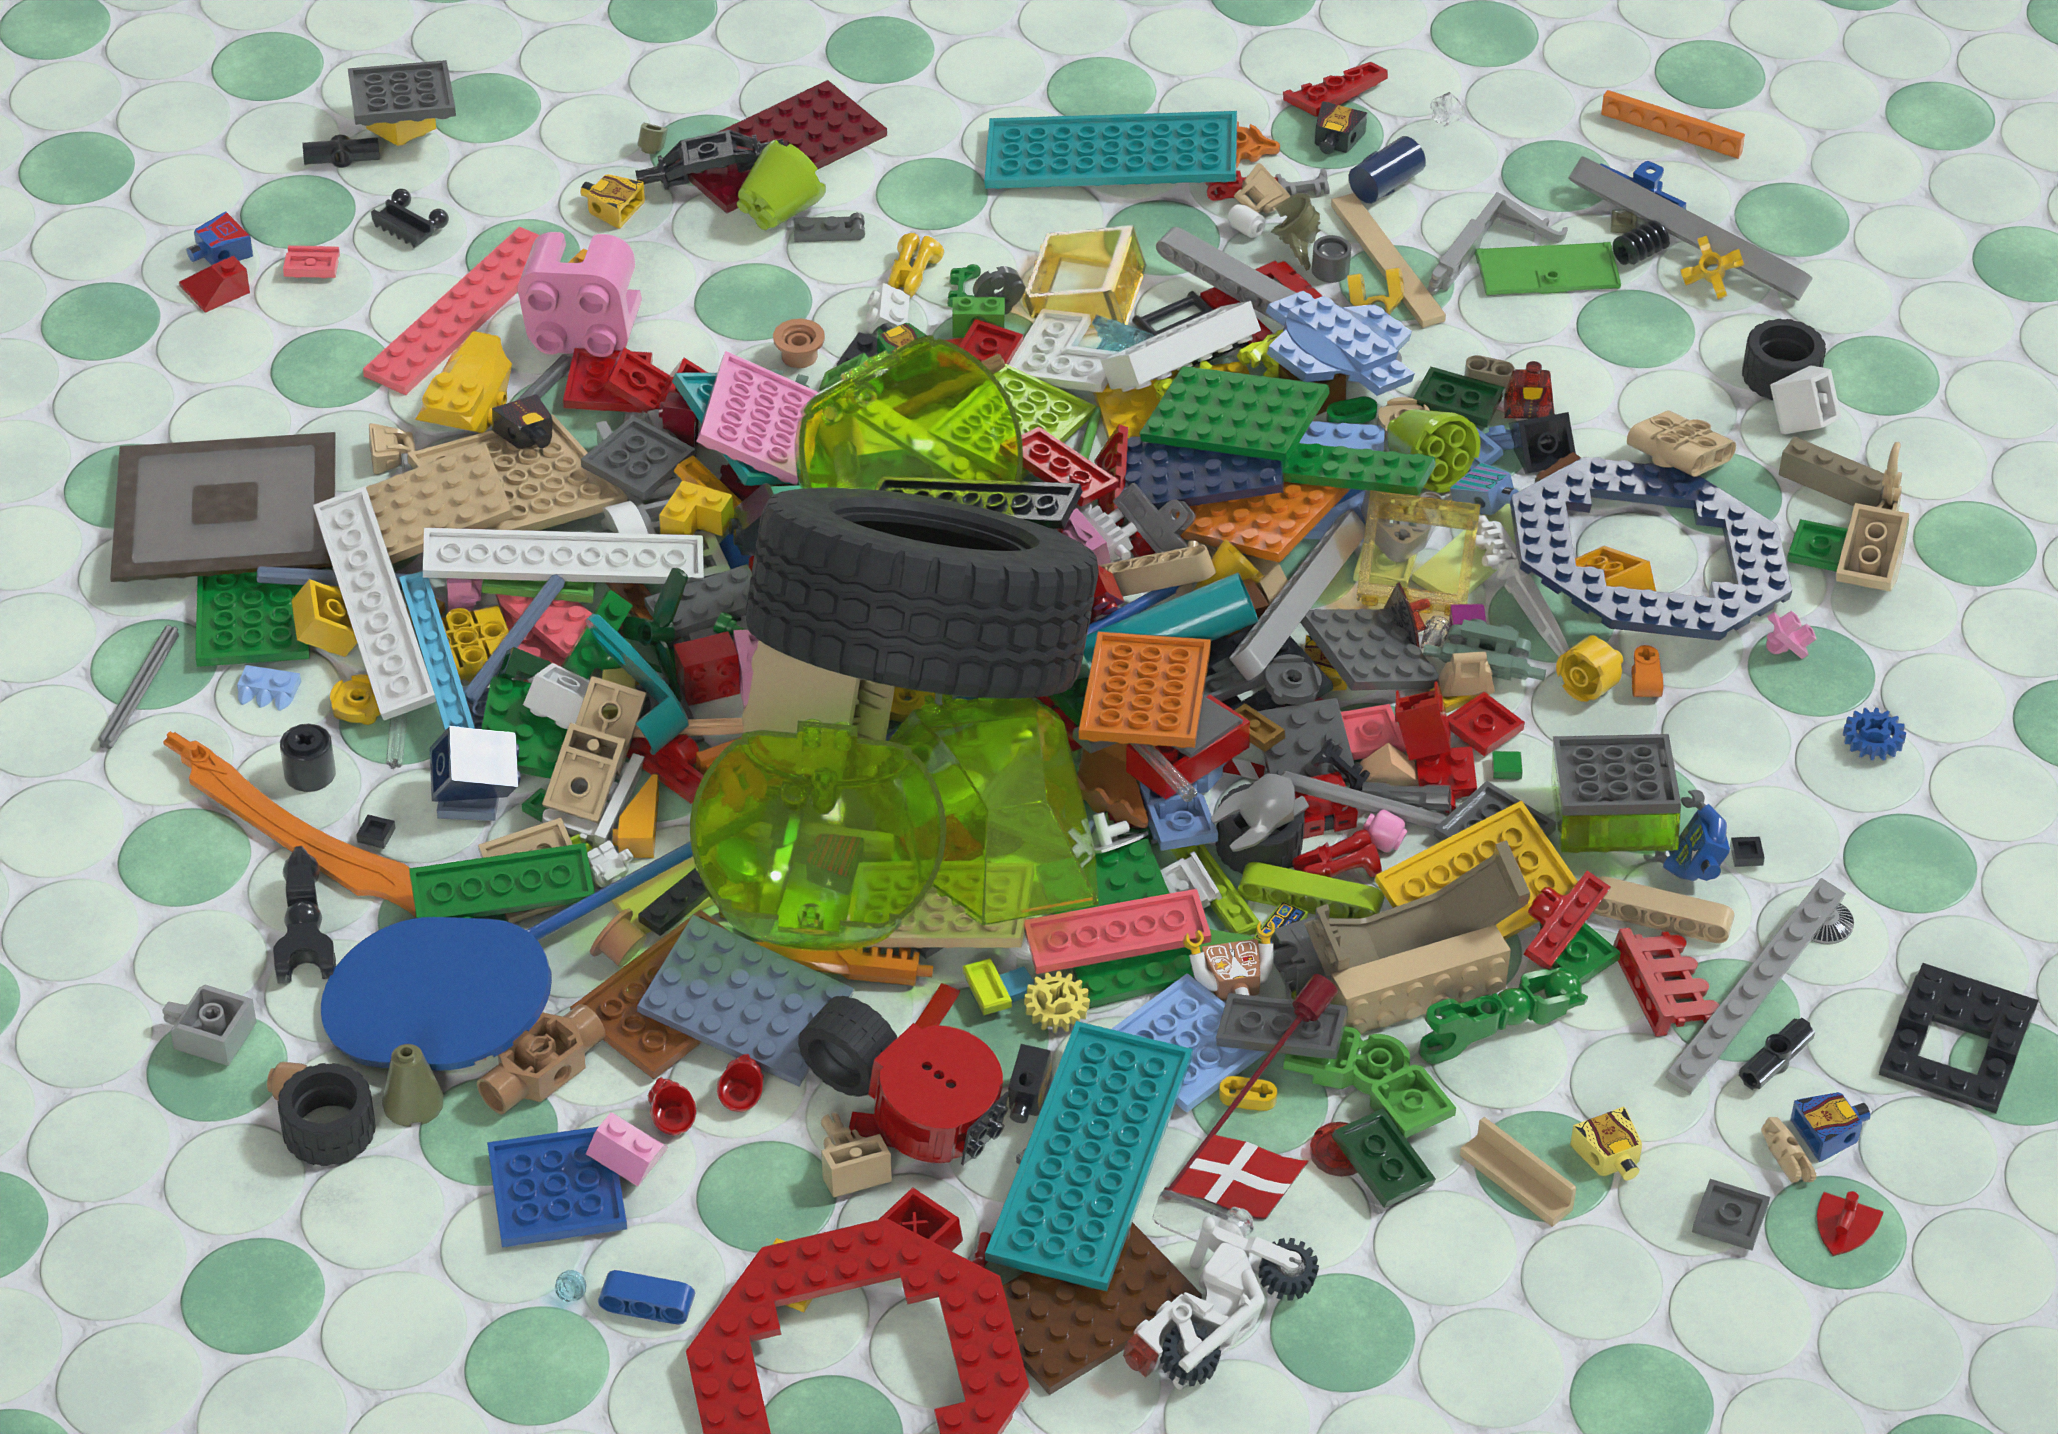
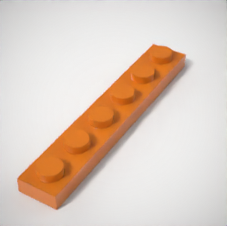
M1607 90L1603 95L1601 115L1737 159L1742 155L1745 139L1744 133Z

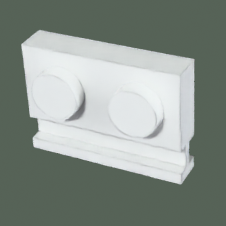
M1195 852L1191 853V857L1185 860L1182 858L1160 870L1169 893L1197 889L1203 909L1211 905L1210 902L1214 899H1222L1219 890Z

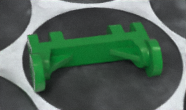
M970 264L967 267L951 269L950 283L958 285V290L948 293L947 304L949 307L953 308V297H974L965 293V284L969 279L980 276L981 268L978 265Z

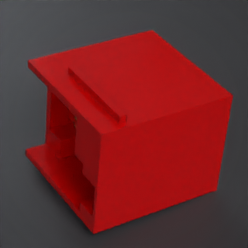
M1435 682V690L1402 698L1400 697L1399 690L1396 691L1395 722L1399 723L1409 761L1450 752V725L1438 682Z

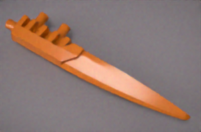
M754 942L817 972L841 974L850 980L915 986L917 976L932 978L933 974L932 965L919 964L920 952H914L913 957H910L911 947H899V955H893L892 948H887V953L881 954V947H869L868 953L863 952L862 945H857L856 951L850 945L838 944L837 947L801 943Z

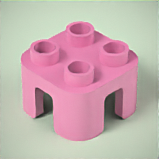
M547 232L538 236L533 243L518 283V294L525 329L530 341L539 351L545 354H573L574 348H585L592 355L606 357L612 354L614 350L622 351L628 343L642 301L640 290L628 289L635 269V258L631 247L616 236L596 234L591 239L583 262L561 263L560 260L566 247L564 234L561 232Z

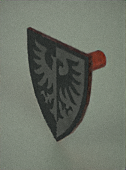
M1398 582L1383 609H1387L1394 614V621L1397 625L1405 629L1410 642L1420 648L1418 633L1425 630L1426 626L1419 612L1429 609L1430 602L1427 598L1409 603L1400 582Z

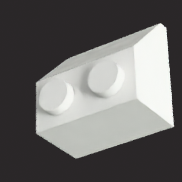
M552 663L535 675L523 705L530 708L533 714L540 717L547 716L555 720L558 726L568 729L570 723H576L590 681Z

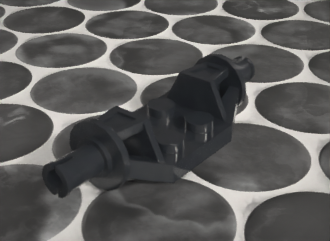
M732 130L680 140L663 158L662 155L658 156L659 163L656 167L635 170L637 181L644 182V185L661 181L664 184L665 190H669L670 186L689 184V173H701L716 167L725 168L735 163L738 172H744L752 169L760 153L770 142L761 144L760 141L758 142L756 135H752L753 138ZM783 138L777 140L779 144L784 145ZM737 146H741V147H745V148H749V149H753V150L738 149Z

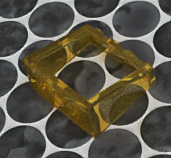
M1133 225L1046 233L1044 242L1040 245L1039 256L1034 262V270L1032 275L1029 276L1026 292L1022 296L1023 305L1028 309L1030 317L1036 319L1042 309L1090 314L1091 324L1089 327L1125 331L1147 266ZM1062 261L1109 268L1103 288L1051 292Z
M1370 490L1357 586V601H1362L1361 603L1366 606H1377L1378 603L1386 604L1395 586L1369 583L1379 518L1466 530L1457 594L1404 587L1399 588L1408 607L1416 608V611L1420 613L1430 614L1433 611H1439L1449 616L1451 604H1468L1481 505Z

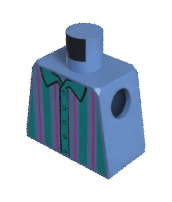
M1482 462L1450 488L1455 511L1487 515L1495 514L1505 504H1510L1512 495L1519 492L1514 488L1509 472Z

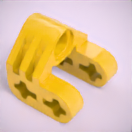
M1399 267L1386 269L1389 297L1380 295L1368 297L1367 300H1365L1366 290L1363 275L1361 273L1348 275L1350 302L1354 306L1373 305L1376 302H1383L1385 304V312L1390 315L1404 297L1401 269Z

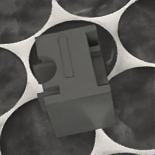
M1314 917L1276 928L1272 936L1274 965L1279 973L1284 972L1285 982L1292 981L1289 983V989L1291 992L1296 990V996H1298L1314 974L1322 975L1331 981V976H1326L1304 925V923L1314 920Z

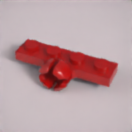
M687 734L677 735L654 755L650 753L651 746L646 738H632L626 757L631 759L633 753L643 756L642 769L650 775H658V780L690 804L713 789L711 780L692 767L696 764V753L699 752V747L692 738H688Z
M1588 870L1566 896L1559 894L1551 887H1544L1541 890L1542 893L1535 897L1528 910L1529 915L1541 923L1542 929L1523 955L1543 969L1549 970L1608 894L1611 887Z

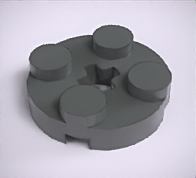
M1008 266L996 267L998 271L992 273L986 271L978 277L973 286L974 297H1005L1006 315L1020 301L1026 287L1015 269ZM1003 287L1001 291L997 293L994 292L995 290H1000Z
M1292 654L1281 655L1273 659V663L1267 666L1264 674L1265 688L1272 695V700L1279 705H1300L1314 702L1322 681L1321 673L1316 665L1312 663L1310 666L1304 662L1303 657ZM1288 677H1293L1298 682H1291L1288 680Z

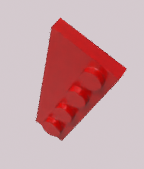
M1368 62L1343 71V76L1330 75L1324 77L1322 83L1314 86L1311 83L1301 85V90L1293 92L1291 89L1283 91V100L1318 117L1323 101L1341 105L1345 101L1388 79V70L1373 62Z
M1120 424L1094 460L1097 466L1119 480L1116 490L1098 498V506L1107 515L1118 508L1113 500L1121 494L1125 487L1128 427ZM1125 516L1115 523L1117 527L1122 526Z

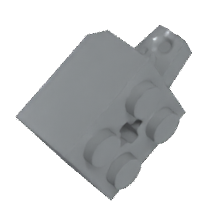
M206 984L198 988L188 1004L184 1005L168 1001L162 1010L164 1021L174 1025L170 1031L175 1050L229 1066L257 1023L253 999Z

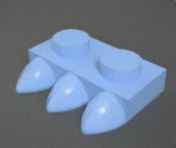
M246 665L237 684L238 700L241 705H244L257 695V704L262 708L275 698L276 708L279 711L283 710L294 699L301 683L300 673Z

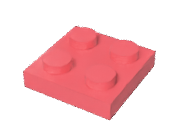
M1390 704L1341 712L1353 760L1367 758L1387 743L1401 752L1406 751L1398 722H1395V715Z

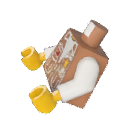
M1261 921L1258 923L1256 932L1261 938V943L1259 944L1257 939L1203 946L1200 951L1199 946L1204 940L1202 932L1199 930L1195 932V937L1197 938V943L1195 944L1190 941L1189 934L1187 933L1183 938V944L1192 952L1189 957L1195 979L1209 991H1213L1221 1000H1227L1228 993L1258 995L1260 984L1267 981L1274 966L1273 943H1270V937H1272L1275 931L1273 921H1271V932L1263 933L1260 929Z

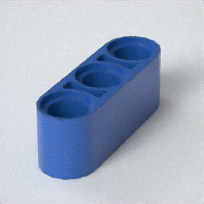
M613 1270L607 1273L598 1298V1304L602 1309L611 1313L680 1325L687 1321L696 1293L687 1283Z

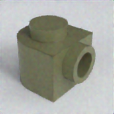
M644 122L640 127L637 143L641 147V151L648 154H656V151L662 150L665 146L668 128Z

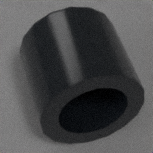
M308 723L291 727L283 734L280 739V752L284 778L287 784L295 790L303 792L318 791L328 786L336 775L332 740L328 731L319 725Z

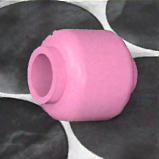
M1380 810L1376 816L1371 813L1363 826V829H1366L1371 837V844L1374 843L1376 848L1386 853L1392 849L1397 851L1408 830L1404 829V820L1387 810Z

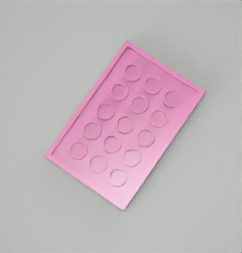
M725 351L696 442L701 443L708 449H714L726 454L733 460H739L751 465L758 471H764L776 476L783 482L797 485L802 474L822 394Z

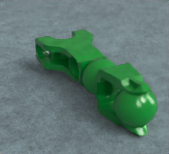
M1559 967L1553 970L1542 969L1525 973L1521 977L1518 988H1507L1499 994H1492V996H1481L1463 1003H1459L1455 999H1445L1432 1004L1427 1009L1425 1021L1433 1031L1422 1037L1419 1045V1054L1430 1064L1451 1060L1461 1054L1471 1043L1495 1034L1498 1029H1506V1024L1519 1025L1529 1019L1530 1021L1533 1020L1536 1024L1544 1025L1566 1015L1567 1010L1584 1005L1588 1000V996L1582 993V984L1578 976L1565 970V967ZM1545 990V995L1547 999H1543L1541 996L1533 994ZM1442 1045V1049L1438 1051L1428 1049L1434 1046Z

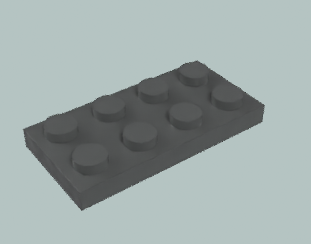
M747 564L706 577L704 580H697L686 584L672 622L675 628L674 639L714 626L722 612L733 616V619L745 616L750 577L752 576V572ZM660 593L645 597V607L652 618Z
M1228 993L1216 1035L1217 1046L1271 1052L1297 1017L1292 1005L1294 1000ZM1329 1004L1317 1021L1309 1020V1022H1305L1302 1020L1278 1053L1336 1059L1348 1016L1347 1006Z

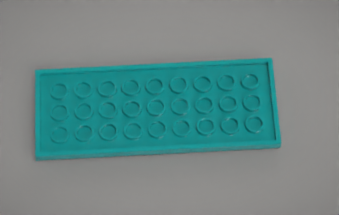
M1237 111L989 118L984 178L985 189L1236 181Z
M1079 1021L1075 1022L986 1249L985 1261L1103 1291L1108 1290L1191 1063L1193 1049Z

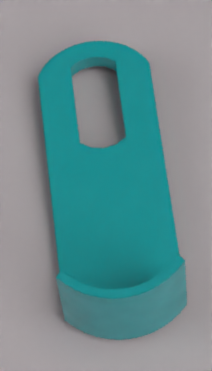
M592 614L585 622L600 646L660 703L635 723L651 746L650 753L654 755L689 726L688 717L672 690L656 671L600 615Z

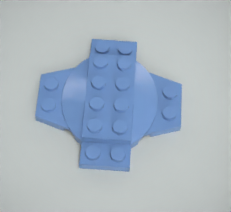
M1305 291L1268 304L1266 313L1282 324L1284 329L1283 333L1269 345L1267 355L1303 382L1331 380L1334 378V374L1342 373L1349 375L1348 381L1359 382L1376 396H1379L1413 381L1415 373L1408 369L1405 364L1396 360L1399 350L1410 340L1412 331L1406 328L1400 321L1387 314L1381 307L1375 304L1340 307L1330 298L1322 296L1314 299L1312 295Z

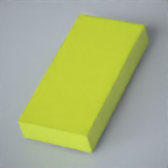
M991 958L963 966L965 979L983 1015L1012 1008V1000Z

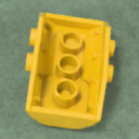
M472 331L463 343L452 352L442 372L432 379L423 395V405L415 420L484 433L492 425V408L504 405L507 402V388L512 363L503 351L500 337Z

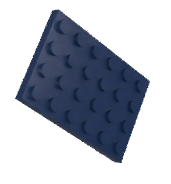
M1135 436L1128 438L1125 487L1122 492L1132 483H1135L1157 510H1160L1171 500L1184 501L1188 506L1283 493V461L1142 442L1140 437Z

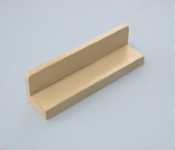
M1486 1117L1479 1120L1477 1135L1460 1149V1156L1551 1227L1573 1211L1576 1194L1575 1185Z

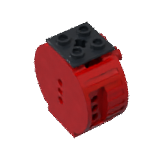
M913 1023L874 1059L868 1095L875 1100L874 1117L877 1127L887 1142L896 1150L913 1159L929 1163H949L955 1158L962 1157L961 1165H964L971 1158L976 1159L984 1150L985 1144L990 1139H997L1004 1130L1003 1120L1008 1111L1007 1101L1009 1093L1006 1092L1001 1096L1003 1086L1001 1065L994 1052L981 1039L967 1031L950 1026L935 1025L926 1026L924 1029H921Z

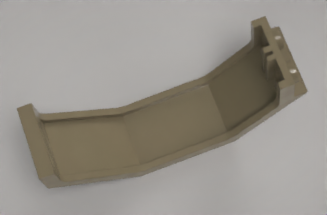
M1506 840L1495 844V850L1491 857L1431 895L1361 919H1329L1330 909L1328 904L1316 908L1315 919L1304 923L1326 976H1331L1335 972L1496 925L1527 905L1530 891Z

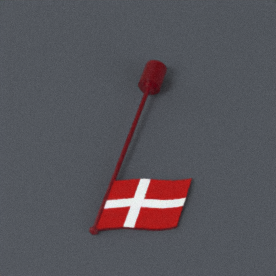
M1314 974L1292 1002L1295 1009L1294 1013L1297 1016L1171 1185L1168 1188L1164 1187L1163 1193L1165 1196L1173 1197L1175 1194L1205 1200L1242 1216L1256 1219L1268 1218L1309 1160L1284 1157L1249 1142L1216 1134L1302 1020L1305 1022H1309V1020L1317 1021L1337 995L1338 989L1329 979L1319 974Z

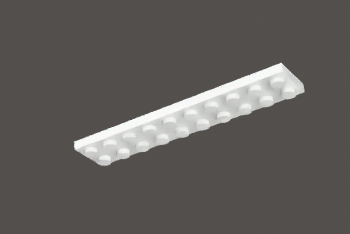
M364 486L314 504L313 507L383 720L385 721L436 702L426 665L366 487Z
M424 528L423 578L548 581L552 575L557 574L565 581L665 584L671 569L679 568L688 575L686 584L697 580H704L702 535Z

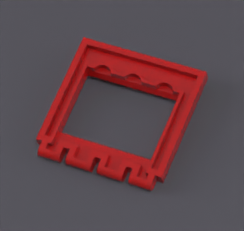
M1275 260L1255 269L1271 279L1275 278L1283 286L1296 293L1305 291L1312 295L1314 299L1322 297L1286 261L1278 263ZM1215 287L1200 293V297L1214 310L1221 306L1241 303L1239 300ZM1258 318L1261 331L1252 334L1253 339L1247 341L1249 345L1263 341L1267 335L1274 334Z

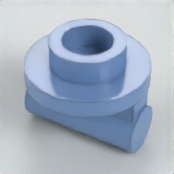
M1504 425L1489 428V432L1485 435L1499 445L1502 450L1514 449V441L1510 429H1505Z

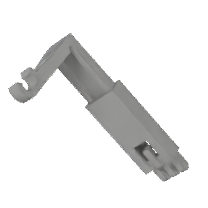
M1496 192L1477 219L1469 221L1441 258L1439 264L1432 272L1427 290L1431 295L1437 294L1440 288L1448 291L1475 255L1476 249L1480 248L1483 236L1497 218H1500L1501 222L1537 233L1553 242H1562L1566 237L1568 228L1563 227L1562 231H1555L1548 227V218L1541 220L1505 195Z

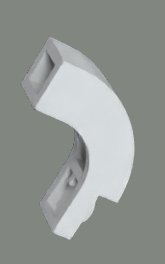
M627 501L603 508L605 519L601 521L603 531L611 530L612 533L648 534L644 521L633 502Z

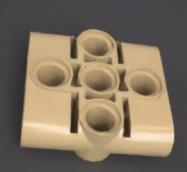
M1670 410L1635 424L1627 435V444L1652 456L1654 464L1661 467H1675L1693 477L1727 463L1736 451V442L1713 432L1708 422L1698 419L1689 420Z

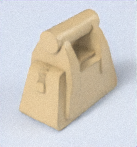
M1261 163L1256 164L1243 181V189L1234 195L1241 205H1246L1259 214L1261 212L1270 213L1275 211V208L1281 202L1290 197L1288 192ZM1248 195L1253 199L1257 206L1249 199Z
M374 423L369 424V445L374 474L401 465V454L415 451L414 438L411 432Z
M1486 652L1453 653L1451 661L1445 664L1438 677L1441 693L1444 697L1480 695L1483 692L1492 694L1495 692L1491 676L1493 674L1487 661Z

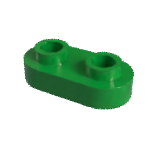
M1367 396L1334 402L1327 407L1326 420L1327 422L1339 424L1368 422L1376 418L1378 404L1373 398Z

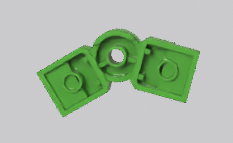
M1345 1026L1336 1059L1293 1054L1285 1055L1283 1069L1313 1075L1312 1083L1338 1089L1354 1085L1359 1091L1370 1095L1369 1105L1374 1112L1384 1108L1405 1138L1456 1115V1107L1422 1066H1410V1053L1407 1047L1400 1040L1392 1036L1373 1034L1369 1035L1368 1039L1362 1041L1361 1034L1356 1028Z

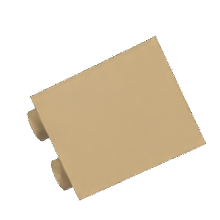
M758 641V647L753 654L751 663L753 676L748 704L742 714L744 729L740 748L837 788L878 784L895 686L832 672L790 657Z

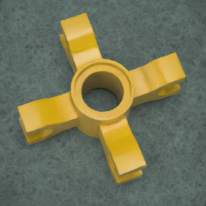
M1707 235L1698 238L1697 241L1702 252L1699 265L1680 270L1685 285L1693 284L1704 278L1713 284L1718 299L1726 297L1728 295L1722 279L1725 276L1726 270L1744 265L1740 250L1731 251L1727 255L1720 257L1719 254L1712 252ZM1712 264L1718 265L1715 270H1706Z

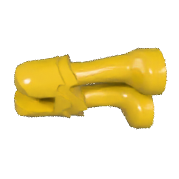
M908 233L900 237L897 250L900 255L898 261L895 259L887 285L895 289L903 287V292L912 298L921 286L927 263L936 264L940 262L944 256V248L932 237L924 236L920 244L917 234ZM916 257L915 262L911 267L909 263L911 259Z

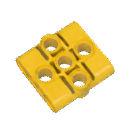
M498 605L473 611L455 608L449 611L446 617L441 618L460 680L465 679L471 682L509 633Z

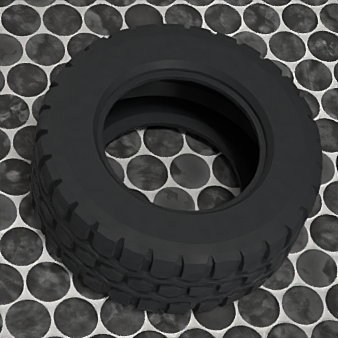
M804 488L779 492L772 495L767 501L761 513L752 576L750 577L745 607L748 630L762 643L790 657L832 672L875 683L930 693L976 698L1016 699L1059 694L1073 686L1081 670L1091 618L1090 611L1094 602V593L1099 574L1096 555L1082 543L1045 526L1004 513L963 503L899 492L856 488Z

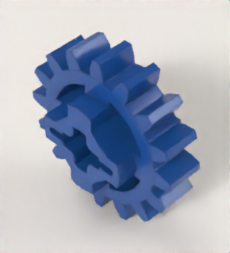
M1876 707L1874 712L1863 708L1862 714L1854 711L1853 717H1847L1843 730V736H1845L1844 743L1851 744V752L1860 751L1859 757L1861 758L1867 754L1870 755V760L1873 761L1875 756L1886 760L1887 754L1895 757L1897 751H1902L1906 738V732H1904L1905 725L1898 723V716L1889 717L1890 711L1888 710L1884 713H1879V709Z

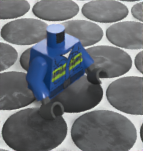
M1689 790L1688 793L1692 798L1682 797L1681 802L1686 808L1696 807L1698 810L1668 851L1670 856H1666V850L1663 846L1649 845V847L1655 850V856L1644 854L1643 857L1648 862H1661L1664 869L1680 879L1696 881L1699 878L1708 881L1720 875V865L1730 851L1726 835L1727 823L1710 804L1706 805L1704 803L1705 796L1702 791Z

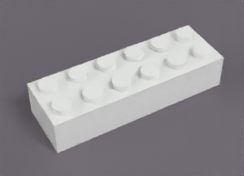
M1251 301L1226 305L1100 361L1111 390L1121 388L1122 392L1134 388L1141 389L1151 385V380L1156 378L1161 380L1171 376V371L1176 369L1180 371L1183 366H1193L1191 362L1207 360L1213 357L1212 353L1216 351L1218 353L1233 348L1232 344L1236 342L1241 344L1252 340V334L1261 331Z

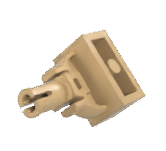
M831 1113L834 1123L829 1114L822 1118L821 1125L829 1136L824 1139L823 1145L825 1149L821 1150L822 1175L833 1198L892 1181L891 1153L880 1134L865 1138L860 1136L857 1130H852L851 1135V1130L848 1127H844L837 1113Z

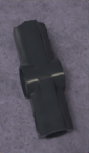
M340 134L332 137L330 141L302 143L304 165L332 163L336 167L344 168L349 166L352 161L380 160L378 138L350 139L348 136Z
M1802 1017L1800 1019L1794 1018L1779 1033L1768 1036L1765 1046L1739 1070V1076L1743 1080L1744 1085L1751 1090L1761 1089L1775 1074L1786 1071L1789 1061L1814 1039L1815 1031L1812 1029L1810 1022Z

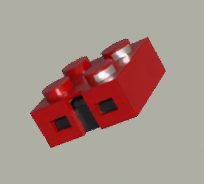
M1340 772L1310 777L1346 787ZM1295 792L1296 798L1303 796L1309 805V808L1304 810L1303 839L1324 835V831L1333 829L1334 832L1357 828L1358 811L1356 808Z

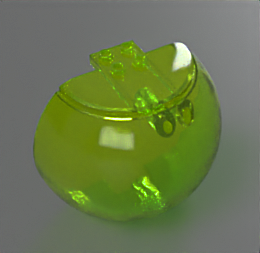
M933 335L916 338L889 353L885 350L878 355L870 357L861 365L841 374V380L814 395L799 411L801 416L798 418L795 431L794 459L801 489L831 487L874 490L882 476L1020 481L1023 467L1022 436L1014 407L1007 393L992 372L976 357L951 342L940 338L935 340Z
M817 719L798 720L797 733L768 730L742 733L741 739H736L727 746L713 761L701 780L693 801L690 816L691 850L697 873L710 899L725 916L726 920L742 933L755 939L781 947L807 951H844L871 946L885 940L907 922L919 909L931 891L940 870L946 844V817L940 792L927 767L916 754H912V748L893 741L857 738L858 726L843 721L836 722L835 724L822 723Z

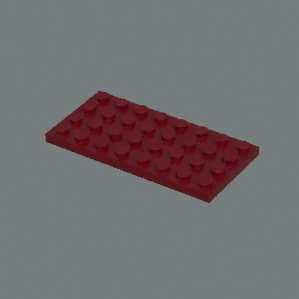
M829 80L720 130H732L753 138L752 135H756L758 142L760 141L761 144L783 138L784 146L787 147L791 144L798 148L814 163L817 169L827 166L887 136V128ZM737 146L738 149L753 150V149H749V148ZM736 163L730 164L725 168L716 167L701 173H689V182L727 214L738 209V193L751 169L738 172Z

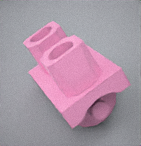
M1793 611L1788 612L1781 618L1775 612L1767 616L1768 620L1774 624L1773 633L1771 632L1767 635L1766 648L1772 654H1780L1790 649L1801 659L1809 655L1806 646L1814 642L1816 636L1808 624L1802 626L1800 619Z

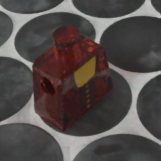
M1530 361L1526 364V369H1515L1512 371L1503 397L1504 418L1532 419L1555 414L1551 373L1549 370H1542V365L1539 362Z

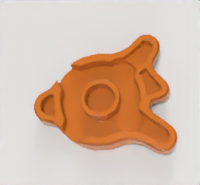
M1237 121L1236 168L1242 159L1256 162L1264 154H1278L1280 152L1279 142L1263 136L1256 126L1250 124L1249 128L1239 126V121Z

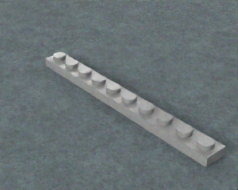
M1819 879L1672 1065L1665 1078L1689 1094H1692L1843 901L1846 895L1845 892L1825 879Z

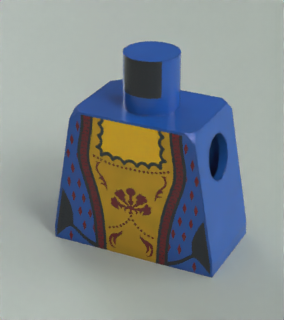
M1836 1092L1794 1100L1790 1120L1817 1160L1822 1162L1857 1143L1860 1137L1862 1122L1870 1120V1111L1865 1103L1851 1106L1842 1093Z

